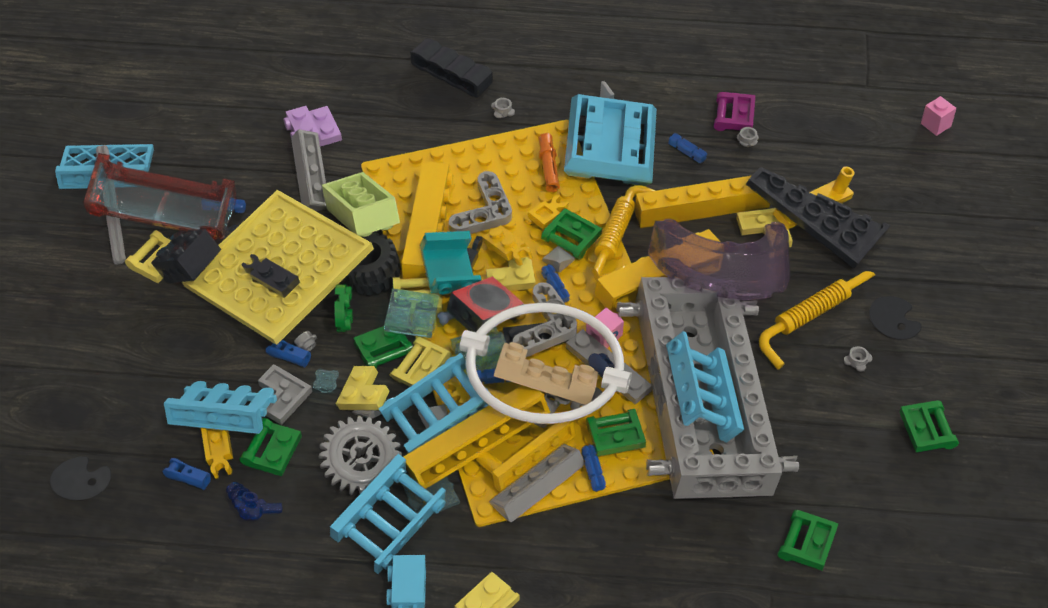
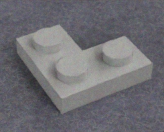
M274 364L258 380L260 387L272 388L274 395L277 396V401L270 403L266 408V416L280 425L312 393V386Z

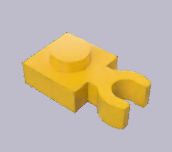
M559 194L555 195L550 204L544 200L530 210L528 218L544 230L564 208H569V202L566 201L563 204H559L561 196Z

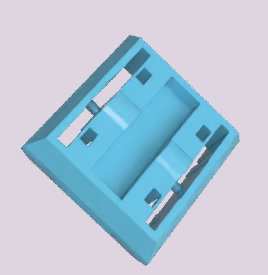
M581 94L572 97L564 172L568 176L591 178L593 176L621 180L623 183L646 186L651 184L653 179L657 109L652 104ZM580 115L586 116L584 136L578 135ZM641 124H644V144H639ZM578 141H583V156L576 155ZM639 149L643 150L642 164H638Z

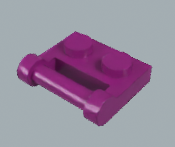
M729 92L717 94L716 102L718 109L717 118L714 120L715 130L753 128L755 95ZM728 103L733 104L732 119L725 118L726 105Z

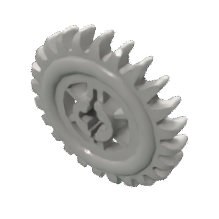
M358 416L357 421L354 422L351 417H348L347 424L343 421H338L339 429L332 426L330 427L332 435H324L323 439L327 442L320 444V449L325 451L319 454V459L326 460L321 463L320 468H329L324 476L325 478L334 476L331 482L332 486L339 481L341 482L340 492L349 486L350 495L354 493L356 488H358L361 494L397 454L402 456L401 452L396 451L400 447V443L392 442L396 435L387 434L389 431L388 426L381 429V421L372 424L371 417H368L366 422H363L362 417ZM358 438L366 439L368 441L366 443L359 442ZM354 439V445L351 449L344 448L348 442ZM375 447L378 449L379 457L372 455V450ZM342 453L348 456V461L346 463L344 462ZM370 462H377L375 467L370 470L367 469Z

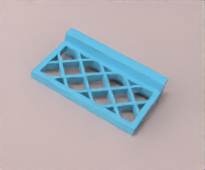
M153 144L106 145L111 159L114 187H148V173L154 151ZM102 145L65 147L61 164L56 166L55 170L59 189L102 188L97 157L93 156L96 153V147ZM139 152H146L141 156L136 155ZM72 153H80L75 157L70 156ZM116 153H123L118 157L114 155ZM130 157L133 159L128 163L124 162V160ZM86 158L89 159V161H87V162H85V163H83V164L80 163V161H82V160H84V159H86Z

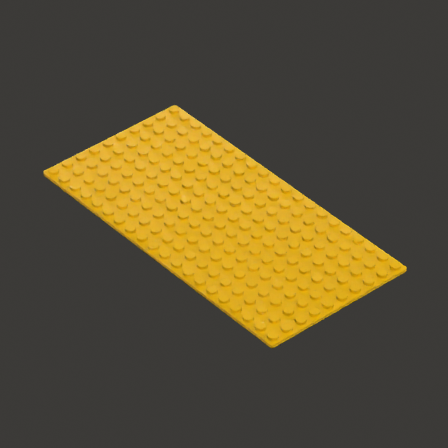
M569 120L363 162L361 164L362 172L393 195L396 200L400 223L393 225L391 229L381 231L395 245L401 263L400 279H406L403 278L402 259L423 161L449 163L450 173H453V185L448 186V189H450L449 203H445V206H447L446 220L442 219L441 222L444 223L443 232H450L449 218L452 215L486 206L478 189L479 174L484 171H490L497 175L512 208V220L502 226L524 241L526 247H529L533 257L531 260L536 284L547 283V280L541 274V269L548 264L543 262L542 258L558 245L541 239L544 230L528 218L530 210L544 200L550 204L552 198L559 194L561 196L559 204L568 201L569 211L601 227L603 232L610 213L593 176L591 178L568 176L564 172ZM543 133L552 135L553 147L557 153L555 161L560 189L556 192H548L545 188L543 163L539 158L540 145L538 137ZM578 141L576 155L583 156L582 148ZM486 181L487 184H488V187L490 188V187H491V183H489L488 181ZM492 195L489 197V199L496 201L499 200L500 197L497 195ZM499 208L498 213H501V215H503L501 208ZM477 217L474 220L477 222H484L486 218ZM493 228L472 233V239L467 248L472 249L476 237L484 236ZM558 231L555 233L577 246L580 244ZM600 237L586 251L581 260L575 258L560 273L555 272L559 275L565 289L570 294V300L565 302V305L587 312L594 317L605 309V306L594 295L597 279L592 272L597 260L595 248ZM622 240L615 257L611 261H606L600 276L612 273L624 265L632 264ZM484 241L472 269L473 275H481V280L487 279L486 269L508 267L507 260L488 247ZM429 287L403 288V289H401V292H402V291H416V290H430V288H429ZM533 289L510 291L524 305L534 303ZM451 293L441 294L443 312H447L446 309ZM438 313L408 315L415 338L421 337L448 350L452 355L451 357L461 353L466 361L467 352L460 351V342L464 330L468 329L454 318L446 325H441L437 317ZM542 313L520 315L519 321L516 323L508 319L488 332L487 336H490L488 351L485 356L476 355V370L483 372L485 369H496L504 345L503 327L545 323L547 320ZM637 316L621 317L624 321L623 336L618 339V342L623 352L624 363L651 384L639 319ZM576 319L577 333L582 329L586 331V323ZM566 343L555 345L525 358L527 360L538 359L544 365L553 368L554 366L563 367L569 373L573 372L575 365H586L566 349ZM598 375L596 387L603 392L605 388H601L603 378ZM456 376L443 384L449 393L455 392L448 389L449 381L457 382L460 387H463ZM504 380V383L484 384L482 382L484 387L505 393H510L521 386L514 382H506V380ZM434 390L433 394L437 406L443 405L444 402ZM653 390L637 404L632 403L620 392H615L613 397L601 408L587 416L574 420L576 437L566 445L578 449L582 455V447L593 445L590 432L587 429V417L594 416L595 418L627 413L629 409H636L646 439V447L598 457L603 472L602 475L606 482L604 490L596 492L592 489L591 480L584 465L519 517L669 480L670 476L667 474L647 476V459L666 460ZM571 402L566 405L560 404L555 413L574 409L570 407ZM629 422L621 423V424H616V425H611V426L600 427V428H598V429H603V428H608V427H613V426H618V425L629 424ZM533 423L488 452L504 463L554 424H547L543 428ZM477 458L459 468L458 472L475 525L483 527L506 521L489 502L500 493L495 489L492 474L477 462Z

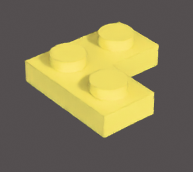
M775 208L737 213L736 220L741 235L764 233L769 250L792 247L793 242L789 229H786L774 217L773 212Z
M528 257L521 258L523 263L521 266L517 265L513 258L507 261L508 267L486 269L487 278L493 276L509 291L533 289L536 285L532 260Z
M374 366L353 367L336 402L340 410H379L378 408L383 406L389 390L386 385H372L378 374Z

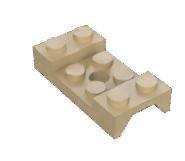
M504 343L495 369V377L584 405L592 401L598 372L594 371V368L591 366L575 365L573 372L569 373L567 369L560 366H554L553 368L544 365L538 359H525L528 350L523 349L524 347L518 343Z

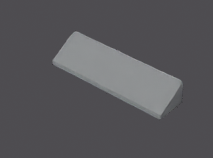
M298 129L291 140L301 203L314 211L327 210L322 185L326 184L318 133Z
M566 444L561 445L489 501L490 504L506 520L513 522L585 465L580 451Z

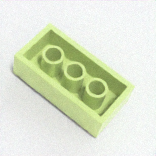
M364 172L322 185L327 210L350 231L360 237L369 236L372 232L380 229H391L393 225L400 223L395 197Z

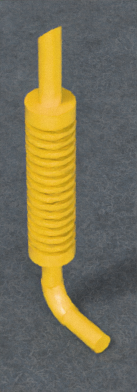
M635 185L626 191L625 196H621L616 200L595 248L597 260L592 272L596 279L600 277L606 261H611L615 257L635 210L634 196L638 193L656 190L642 185Z
M865 271L847 282L839 279L775 318L776 324L763 331L760 335L759 347L762 353L766 355L777 370L782 368L785 363L769 344L770 339L780 332L785 335L790 334L797 328L847 300L852 295V289L874 277L875 273Z

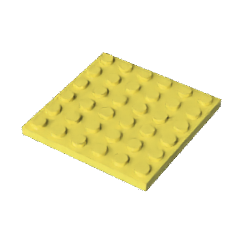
M277 190L218 245L222 250L194 281L182 282V284L187 289L277 345L374 248L372 243ZM251 254L256 255L260 262L267 258L297 275L300 283L283 298L254 281L250 274L245 272L241 264L243 262L247 265L252 264Z

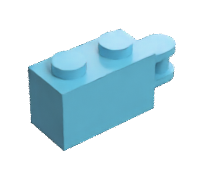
M393 555V566H388V582H392V589H387V605H392V608H425V555Z

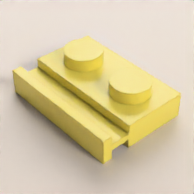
M491 572L455 605V608H512L520 600V595L513 592L509 585Z

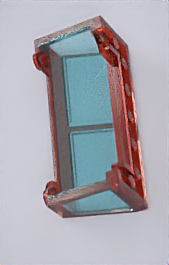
M98 153L84 199L86 211L91 215H106L179 231L206 229L214 240L216 238L223 239L237 200L235 181L223 179L221 185H217L215 181H212V185L126 168L119 161L116 165L109 161L110 155Z

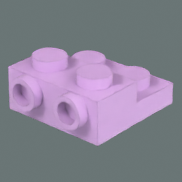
M307 106L286 111L284 124L287 131L291 130V138L300 129L317 132L320 147L342 140L339 128L328 106L311 111L308 110Z

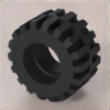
M373 232V234L362 238L371 242L374 249L345 277L347 285L352 286V290H357L359 294L366 292L367 295H372L374 292L376 294L381 293L383 289L388 290L390 285L393 284V278L400 277L401 263L393 241L390 238L387 239V236L384 234L379 236L378 233Z

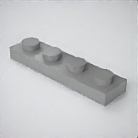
M584 329L566 342V349L588 366H590L588 358L593 353L606 354L614 364L613 353L586 333ZM624 363V371L630 372L632 375L627 393L621 394L632 403L637 404L652 391V384Z

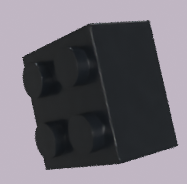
M206 229L178 231L171 236V241L167 246L157 251V257L151 264L167 283L194 281L222 249Z

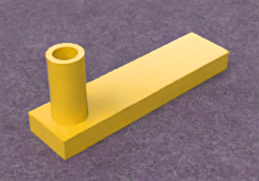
M843 167L836 180L810 193L814 195L822 194L839 203L850 200L854 192L848 185L854 176L853 169ZM775 208L773 212L774 217L786 229L797 225Z
M574 420L555 423L504 463L488 451L482 452L478 456L477 462L492 474L495 489L502 492L561 445L567 444L576 437Z

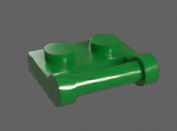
M564 208L544 229L541 239L546 242L551 241L571 252L573 257L581 260L586 251L601 236L602 228ZM558 231L580 244L577 246L555 233Z
M397 321L353 338L354 344L366 366H374L376 369L379 365L405 355L407 356L413 347Z
M941 401L901 406L899 413L915 452L939 448L953 449L958 446L959 441L956 435L952 434L944 415V406ZM930 414L934 415L942 434L940 437L937 434Z
M629 409L627 413L595 418L594 416L586 418L587 429L590 432L598 457L646 447V439L636 409ZM629 422V424H624V425H618V426H613V427L598 429V428H600V427L611 426V425H616V424H621V423Z
M262 418V431L259 434H255L247 451L242 453L239 460L248 467L282 476L302 437L301 431L274 424L269 419ZM266 434H271L272 437L261 458L256 457L255 455Z
M795 510L790 518L792 523L784 545L779 548L778 557L785 561L793 560L823 571L838 523ZM807 525L809 529L802 549H795L794 546L801 526Z

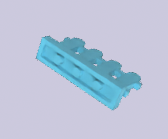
M197 381L191 386L184 388V395L180 399L168 398L164 402L167 423L171 425L259 434L263 429L261 416H266V408L270 403L277 401V396L274 395L272 388H263L258 393H252L251 387L247 385L240 386L235 391H231L226 383L217 384L213 389L207 388L206 382ZM203 396H205V399L203 401H199ZM247 401H251L248 406H245Z

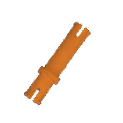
M543 133L538 137L540 145L539 158L543 163L545 188L548 192H556L560 189L555 161L557 153L553 147L552 135Z

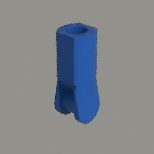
M281 340L277 345L272 342V345L266 348V352L270 356L289 361L304 368L311 358L309 351L284 340Z
M171 458L169 467L163 470V474L167 478L187 483L202 490L206 489L211 480L209 472L190 466L176 458Z

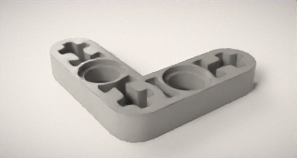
M484 171L478 176V189L486 206L452 215L449 218L450 232L470 231V234L500 225H506L512 220L511 205L495 173ZM486 181H488L489 183H491V187H490V188L488 187V184H487ZM492 195H497L500 197V199L493 201L490 200L489 197ZM499 208H501L503 215H501V213H498ZM477 217L486 218L484 222H477L474 219Z
M542 282L534 286V303L565 305L550 284ZM542 313L547 322L517 334L513 338V342L528 345L523 349L528 350L526 357L573 338L577 333L576 319L562 314ZM541 333H548L551 335V338L545 340L541 339L539 335Z

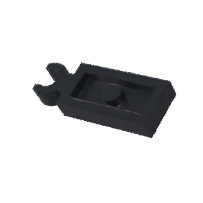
M251 254L250 258L253 263L247 265L243 262L241 264L245 272L250 274L254 281L283 298L300 283L297 275L267 258L260 262L256 255Z

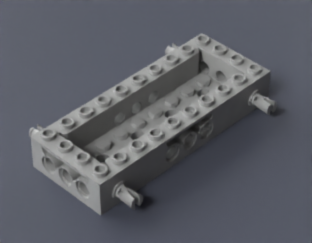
M641 277L635 303L617 302L616 312H618L619 317L637 316L639 319L666 460L647 459V476L669 475L674 499L773 496L782 472H798L799 462H796L797 456L778 457L743 316H757L759 306L756 305L757 300L740 302L734 277ZM682 331L695 335V337H688L689 346L691 349L704 355L710 354L717 347L725 350L744 426V431L727 443L719 439L717 426L712 422L699 417L688 426L683 424L666 344ZM693 360L694 367L703 371L702 364ZM698 380L699 388L708 391L707 384ZM702 400L704 408L713 412L712 405ZM717 449L721 452V455H713L709 450Z

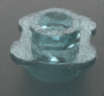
M318 369L315 372L316 381L313 382V387L316 390L328 393L337 388L336 379L339 377L338 371Z

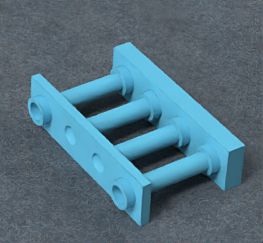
M682 331L668 342L666 347L683 424L688 426L699 417L712 422L717 426L719 439L727 443L744 431V426L725 350L717 347L710 354L704 355L690 348L687 333ZM693 360L702 364L703 371L694 367ZM698 380L707 384L708 391L699 388ZM702 400L712 405L713 412L704 408Z
M461 353L446 360L445 364L395 398L388 399L383 406L378 408L387 422L394 418L409 439L404 444L408 453L488 406L473 389L468 376L463 371L466 369V361ZM454 376H456L471 397L469 401L461 406L457 405L443 385ZM434 390L450 411L441 420H437L423 400V397ZM413 404H415L429 424V428L420 434L415 432L402 413Z
M397 454L330 526V537L337 542L343 537H350L376 558L374 561V572L379 574L383 568L387 570L388 566L393 564V555L399 552L434 512L437 514L442 510L446 503V490L441 487L435 495L431 494L406 474V459ZM394 482L402 483L427 503L418 514L389 492V487ZM377 500H384L410 521L402 532L372 510V506ZM361 518L368 519L393 539L392 543L384 551L355 529V524Z

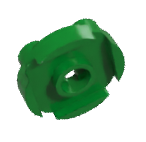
M346 284L336 285L335 294H338V299L335 301V325L337 332H347V330H351V323H353V309H348L350 308V300H352V286H346Z

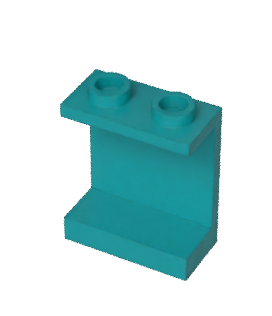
M470 231L431 232L424 234L420 243V249L430 293L445 295L481 281V275H473L467 247L472 239Z

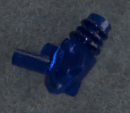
M232 482L226 489L229 499L239 512V516L243 519L258 520L262 517V514L282 513L281 503H266L265 500L258 499L256 493L250 492L249 489L238 482Z

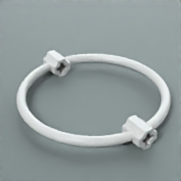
M554 303L519 305L493 316L476 332L464 330L461 337L460 351L467 352L466 371L473 389L489 406L504 415L520 421L538 424L573 421L601 408L613 397L616 391L625 394L629 389L632 373L624 371L623 352L615 335L600 320L574 307ZM542 312L567 315L590 325L605 338L613 353L614 368L606 367L601 388H605V390L592 402L580 408L552 414L522 411L494 397L484 387L478 377L475 364L476 355H486L490 342V336H487V333L498 324L524 314Z

